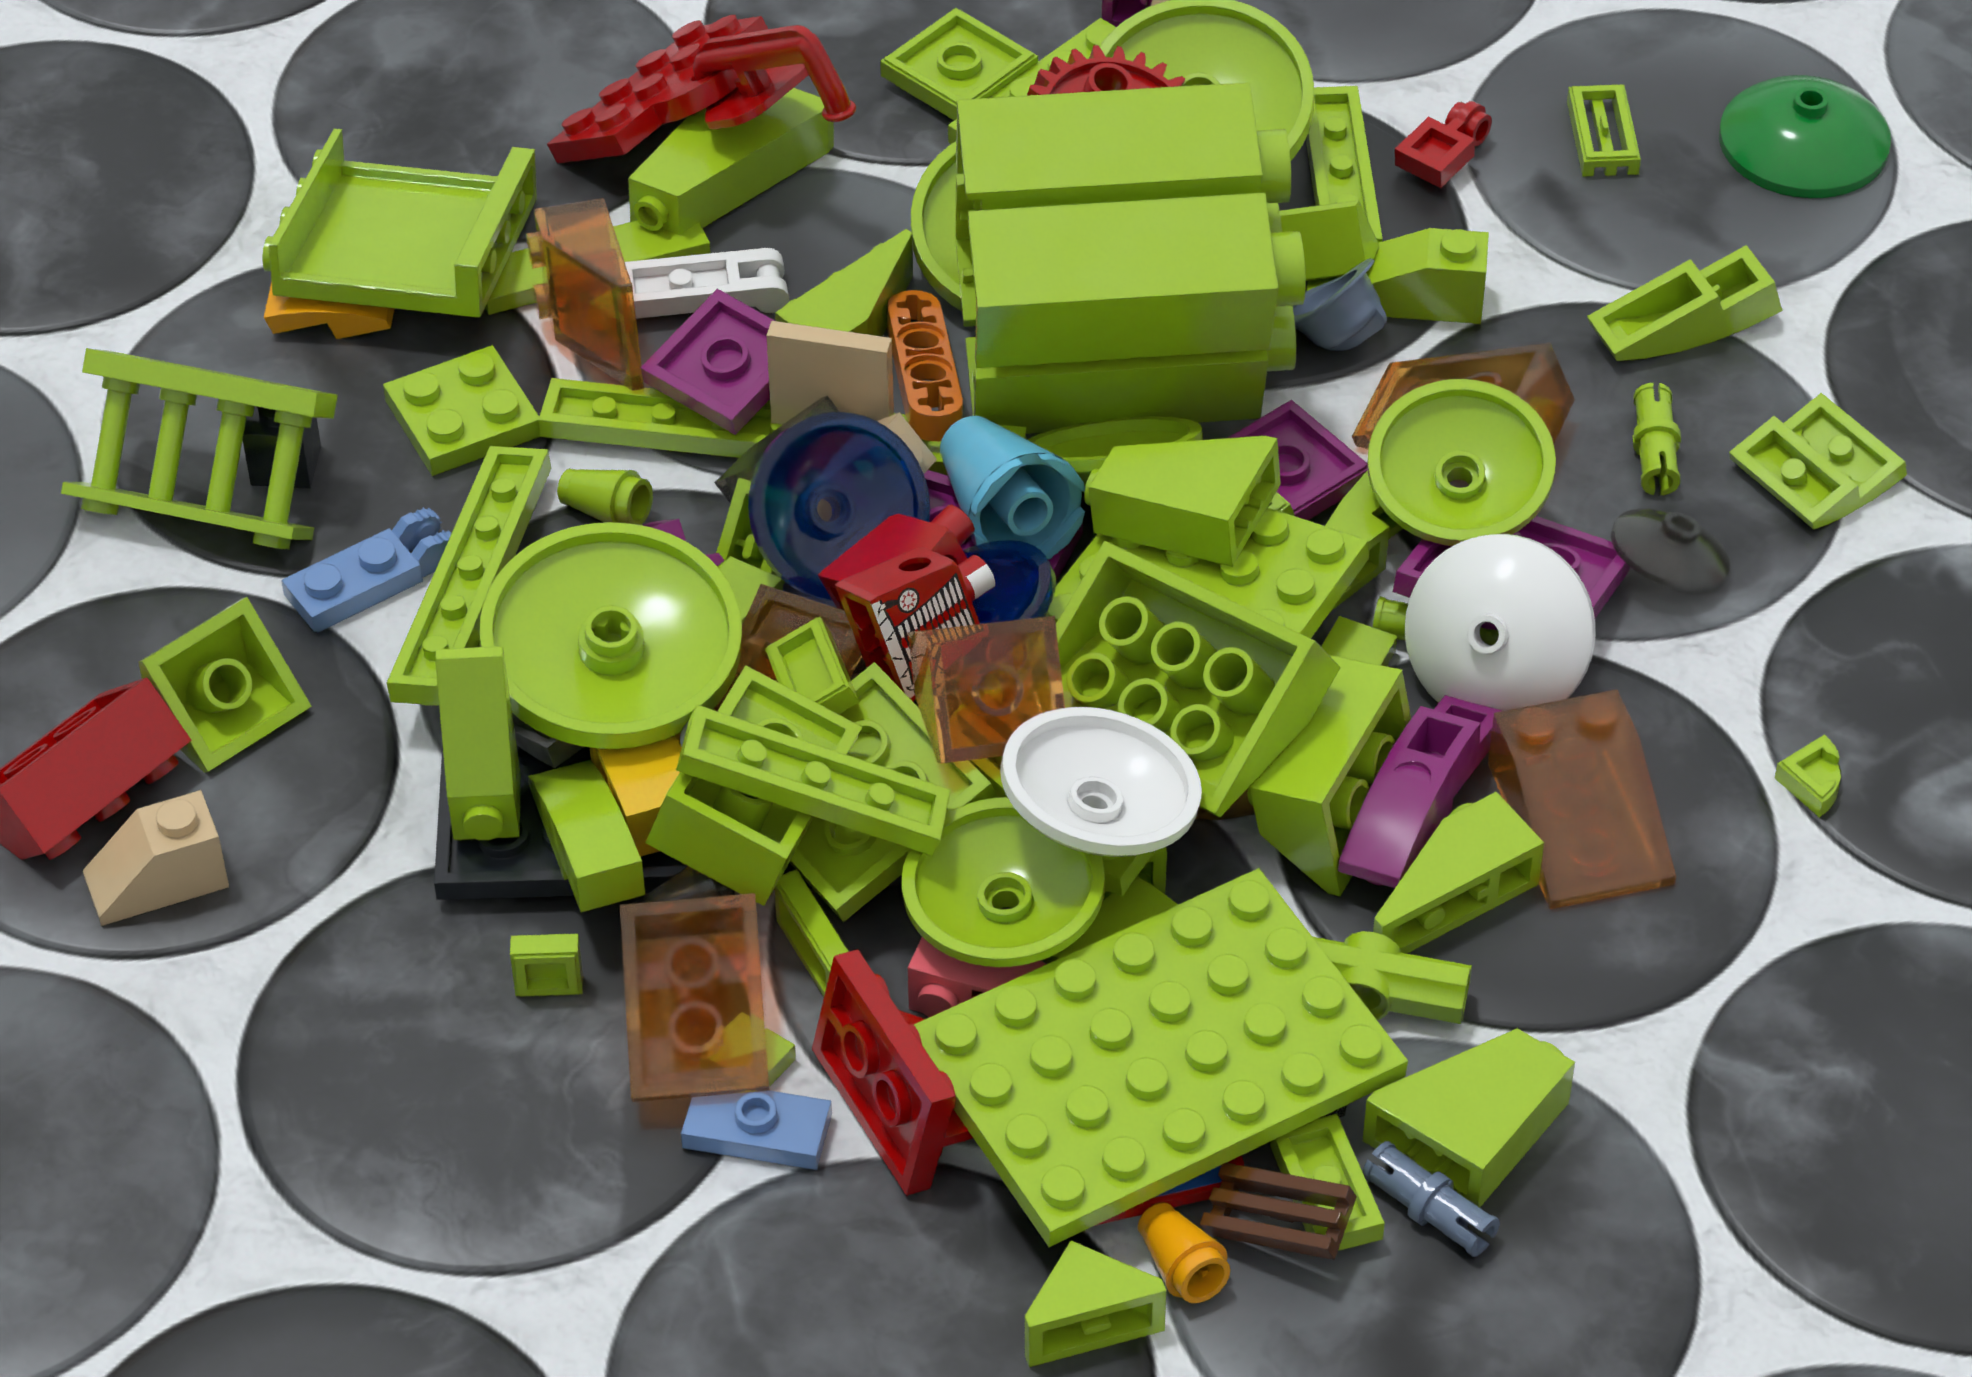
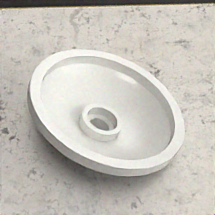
M1491 534L1478 536L1460 542L1444 551L1434 559L1418 579L1410 596L1406 611L1405 640L1409 659L1418 679L1427 692L1438 703L1447 695L1504 711V726L1532 721L1553 711L1565 702L1585 676L1595 645L1594 611L1588 592L1578 574L1552 549L1542 543L1518 535ZM1484 622H1491L1498 629L1499 637L1494 645L1484 643L1480 637V628Z
M1069 707L1051 710L1034 716L1021 724L1010 736L1001 761L1000 774L1002 785L1009 801L1018 813L1036 830L1051 840L1088 854L1125 857L1164 848L1177 841L1189 830L1200 806L1202 794L1201 781L1197 769L1187 753L1172 738L1156 727L1138 718L1112 710L1092 707Z

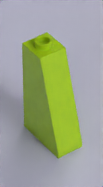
M793 88L756 118L738 126L720 129H709L705 122L706 108L688 116L628 178L630 222L637 220L641 226L648 230L657 231L663 228L679 235L700 222L703 228L826 155L834 147V122H829L823 118L822 110L824 105L821 98Z

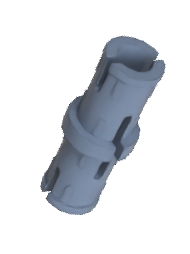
M1389 1141L1380 1144L1373 1151L1372 1154L1393 1168L1394 1172L1391 1174L1380 1165L1377 1166L1370 1160H1367L1362 1171L1366 1181L1372 1182L1408 1207L1407 1215L1422 1226L1429 1222L1447 1237L1466 1249V1252L1472 1257L1480 1255L1489 1246L1487 1241L1472 1232L1467 1226L1470 1223L1481 1232H1485L1494 1238L1500 1226L1499 1219L1494 1215H1489L1453 1190V1180L1441 1172L1429 1173L1396 1149L1395 1145Z

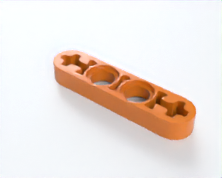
M919 290L902 291L894 294L888 300L887 332L888 337L892 338V355L906 421L920 439L939 442L942 441L949 427L963 417V398L940 301L931 293ZM938 407V411H932L931 408Z

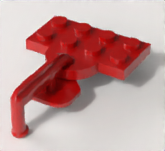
M729 15L717 20L713 24L703 25L701 20H697L679 28L672 35L674 42L666 49L654 51L640 59L635 65L638 71L630 78L618 80L605 87L599 93L601 101L595 106L580 110L566 118L561 124L564 130L548 142L547 146L557 163L625 155L662 124L683 119L706 108L705 122L709 129L738 126L765 112L808 75L824 105L822 116L825 120L829 122L844 121L853 116L856 112V105L853 101L849 100L836 69L815 33L801 25L768 29L762 16L738 20L736 15Z

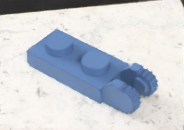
M424 507L421 510L417 509L415 513L410 512L402 516L393 530L388 528L282 579L284 596L310 628L318 633L423 582V577L435 572L452 533L449 530L447 532L442 530V532L438 533L442 522L430 508L425 509Z

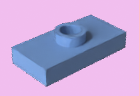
M697 1079L681 1132L682 1148L817 1170L832 1117L831 1100Z

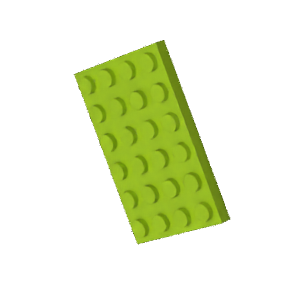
M1260 868L914 1024L920 1034L922 1046L938 1070L944 1071L952 1081L956 1095L954 1111L1048 1247L1060 1243L1373 1093L1375 1090L1404 1078L1408 1065L1407 1058Z

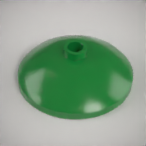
M1791 75L1762 81L1736 95L1723 112L1719 129V142L1721 150L1730 165L1752 183L1767 190L1792 197L1828 198L1856 191L1873 181L1881 173L1889 157L1891 133L1885 117L1878 108L1856 90L1826 78Z

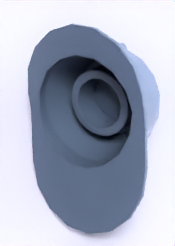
M1369 258L1343 276L1306 291L1304 304L1293 305L1295 327L1315 345L1327 350L1351 349L1382 329L1387 321L1386 313L1366 273L1373 265L1374 260Z

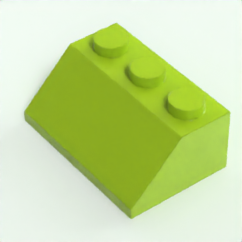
M1331 655L1330 657L1341 668L1312 719L1300 734L1248 787L1247 795L1249 803L1254 807L1259 834L1328 894L1341 896L1352 875L1338 872L1340 856L1361 806L1380 768L1404 728L1411 720L1403 670Z

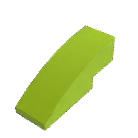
M1745 245L1700 271L1693 261L1689 259L1591 313L1587 318L1615 360L1624 361L1677 353L1715 342L1745 330L1783 310L1774 280L1748 246Z
M591 760L528 776L530 790L564 880H569L580 912L645 895L641 857L620 808Z

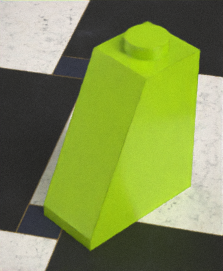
M1253 436L1114 446L1100 469L1095 468L1092 470L1085 487L1084 498L1085 503L1091 506L1093 532L1233 566L1281 485L1278 441L1274 437Z
M1516 1028L1375 1090L1366 1100L1362 1141L1375 1149L1385 1141L1391 1142L1395 1145L1396 1149L1429 1173L1441 1172L1453 1180V1190L1480 1208L1569 1104L1575 1061L1564 1056L1551 1043L1539 1041Z

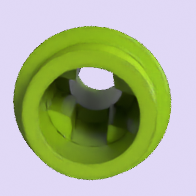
M569 468L561 475L557 488L560 503L569 505L602 522L642 525L650 513L653 502V490L650 482L647 479L641 478L635 470H576Z

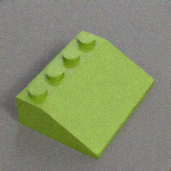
M1104 541L1007 709L1029 720L1041 713L1061 708H1101L1127 714L1156 727L1172 738L1187 753L1196 767L1202 788L1199 807L1220 818L1309 724L1341 667L1315 640Z

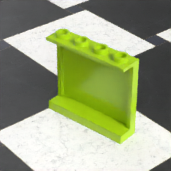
M333 129L323 149L316 150L312 168L307 177L300 178L296 197L290 207L285 206L283 208L279 227L275 234L268 236L265 240L262 263L264 270L271 272L273 295L480 318L537 200L535 149L512 147L499 175L489 176L344 161L342 129Z

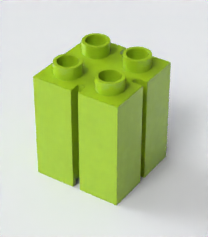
M1250 82L957 100L956 169L957 174L964 173V175H956L955 243L963 326H976V337L965 338L972 416H981L996 424L1026 427V434L1044 433L1079 423L1141 416L1177 417L1193 420L1198 423L1260 419L1267 372L1294 370L1296 331L1293 305L1304 304L1306 275L1304 249L1300 232H1282L1278 203L1289 202L1291 195V160L1288 136L1285 129L1257 131Z

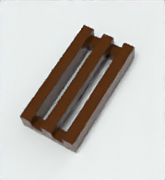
M1231 1163L1221 1165L1218 1173L1222 1179L1220 1188L1213 1187L1209 1197L1213 1208L1211 1213L1204 1212L1200 1222L1201 1227L1208 1235L1335 1260L1357 1198L1350 1186ZM1241 1189L1335 1208L1334 1210L1238 1191ZM1232 1209L1270 1216L1271 1219L1291 1223L1296 1221L1328 1228L1325 1235L1229 1216Z

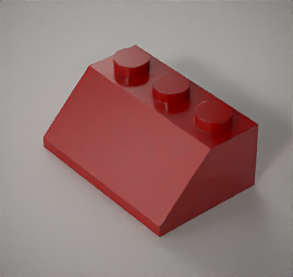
M147 677L98 694L0 768V844L21 860L45 854L49 860L54 859L70 849L82 838L76 829L90 818L95 816L97 821L101 822L128 804L131 799L125 791L143 778L146 784H151L179 764L174 754L192 740Z

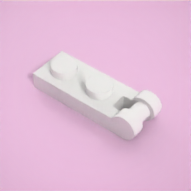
M772 248L619 263L626 320L694 313L717 288L750 307L756 306L765 313H775L789 302L788 287L782 279L785 272L783 258L777 250Z

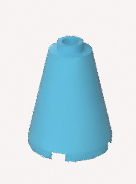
M981 416L962 418L951 425L945 432L940 444V454L959 507L974 525L975 531L970 536L971 540L988 561L1005 568H1019L1015 564L1016 562L1034 559L1037 564L1052 558L1069 544L1083 521L1085 511L1080 505L1082 491L1085 493V486L1075 469L1066 460Z

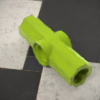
M1361 931L1353 933L1344 942L1313 937L1376 1020L1382 1019L1391 1011L1461 1024V1021H1463L1472 965L1401 953V949L1395 941L1376 932Z

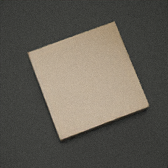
M771 321L766 335L771 423L853 435L858 428L894 415L892 338Z

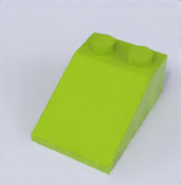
M746 665L718 709V712L846 755L849 754L862 730L860 725ZM680 772L663 800L645 843L765 906L814 816Z

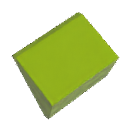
M248 597L242 598L138 662L141 678L147 677L192 740L180 750L204 773L209 772L312 707Z

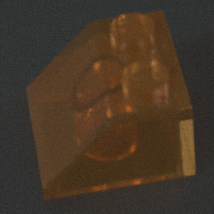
M1055 616L908 632L915 698L937 763L939 764L1003 756L1010 736L1021 724L1041 713L1065 708Z

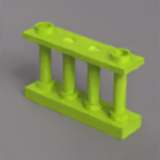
M86 348L82 373L103 376L102 388L108 389L92 482H63L61 494L82 498L81 509L97 513L118 515L120 505L254 532L253 543L267 547L290 549L291 540L313 539L314 527L289 523L288 518L304 427L311 428L313 417L334 419L337 394L114 351ZM140 384L160 387L159 399L165 400L149 494L116 488L132 394H139ZM197 395L218 399L216 410L222 412L206 506L173 500L189 405L196 406ZM255 406L276 410L274 422L280 423L263 517L230 511L247 416L253 417Z

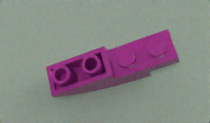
M1447 695L1441 699L1434 710L1420 706L1389 752L1361 806L1340 856L1338 872L1365 879L1375 885H1386L1396 888L1441 821L1452 812L1455 795L1502 735L1504 711Z

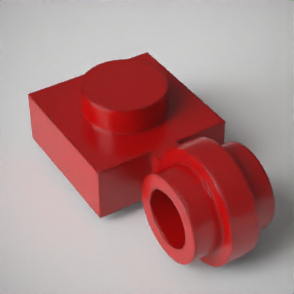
M1469 101L1466 104L1457 102L1449 111L1445 124L1428 116L1395 148V166L1442 188L1475 156V146L1482 144L1490 132L1492 125L1491 116L1486 114V109L1483 105L1474 101Z

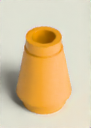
M1168 1203L1155 1204L1142 1214L1137 1225L1138 1231L1142 1235L1170 1294L1183 1298L1189 1303H1201L1211 1299L1223 1289L1230 1276V1265L1227 1262V1251L1222 1244L1197 1227Z

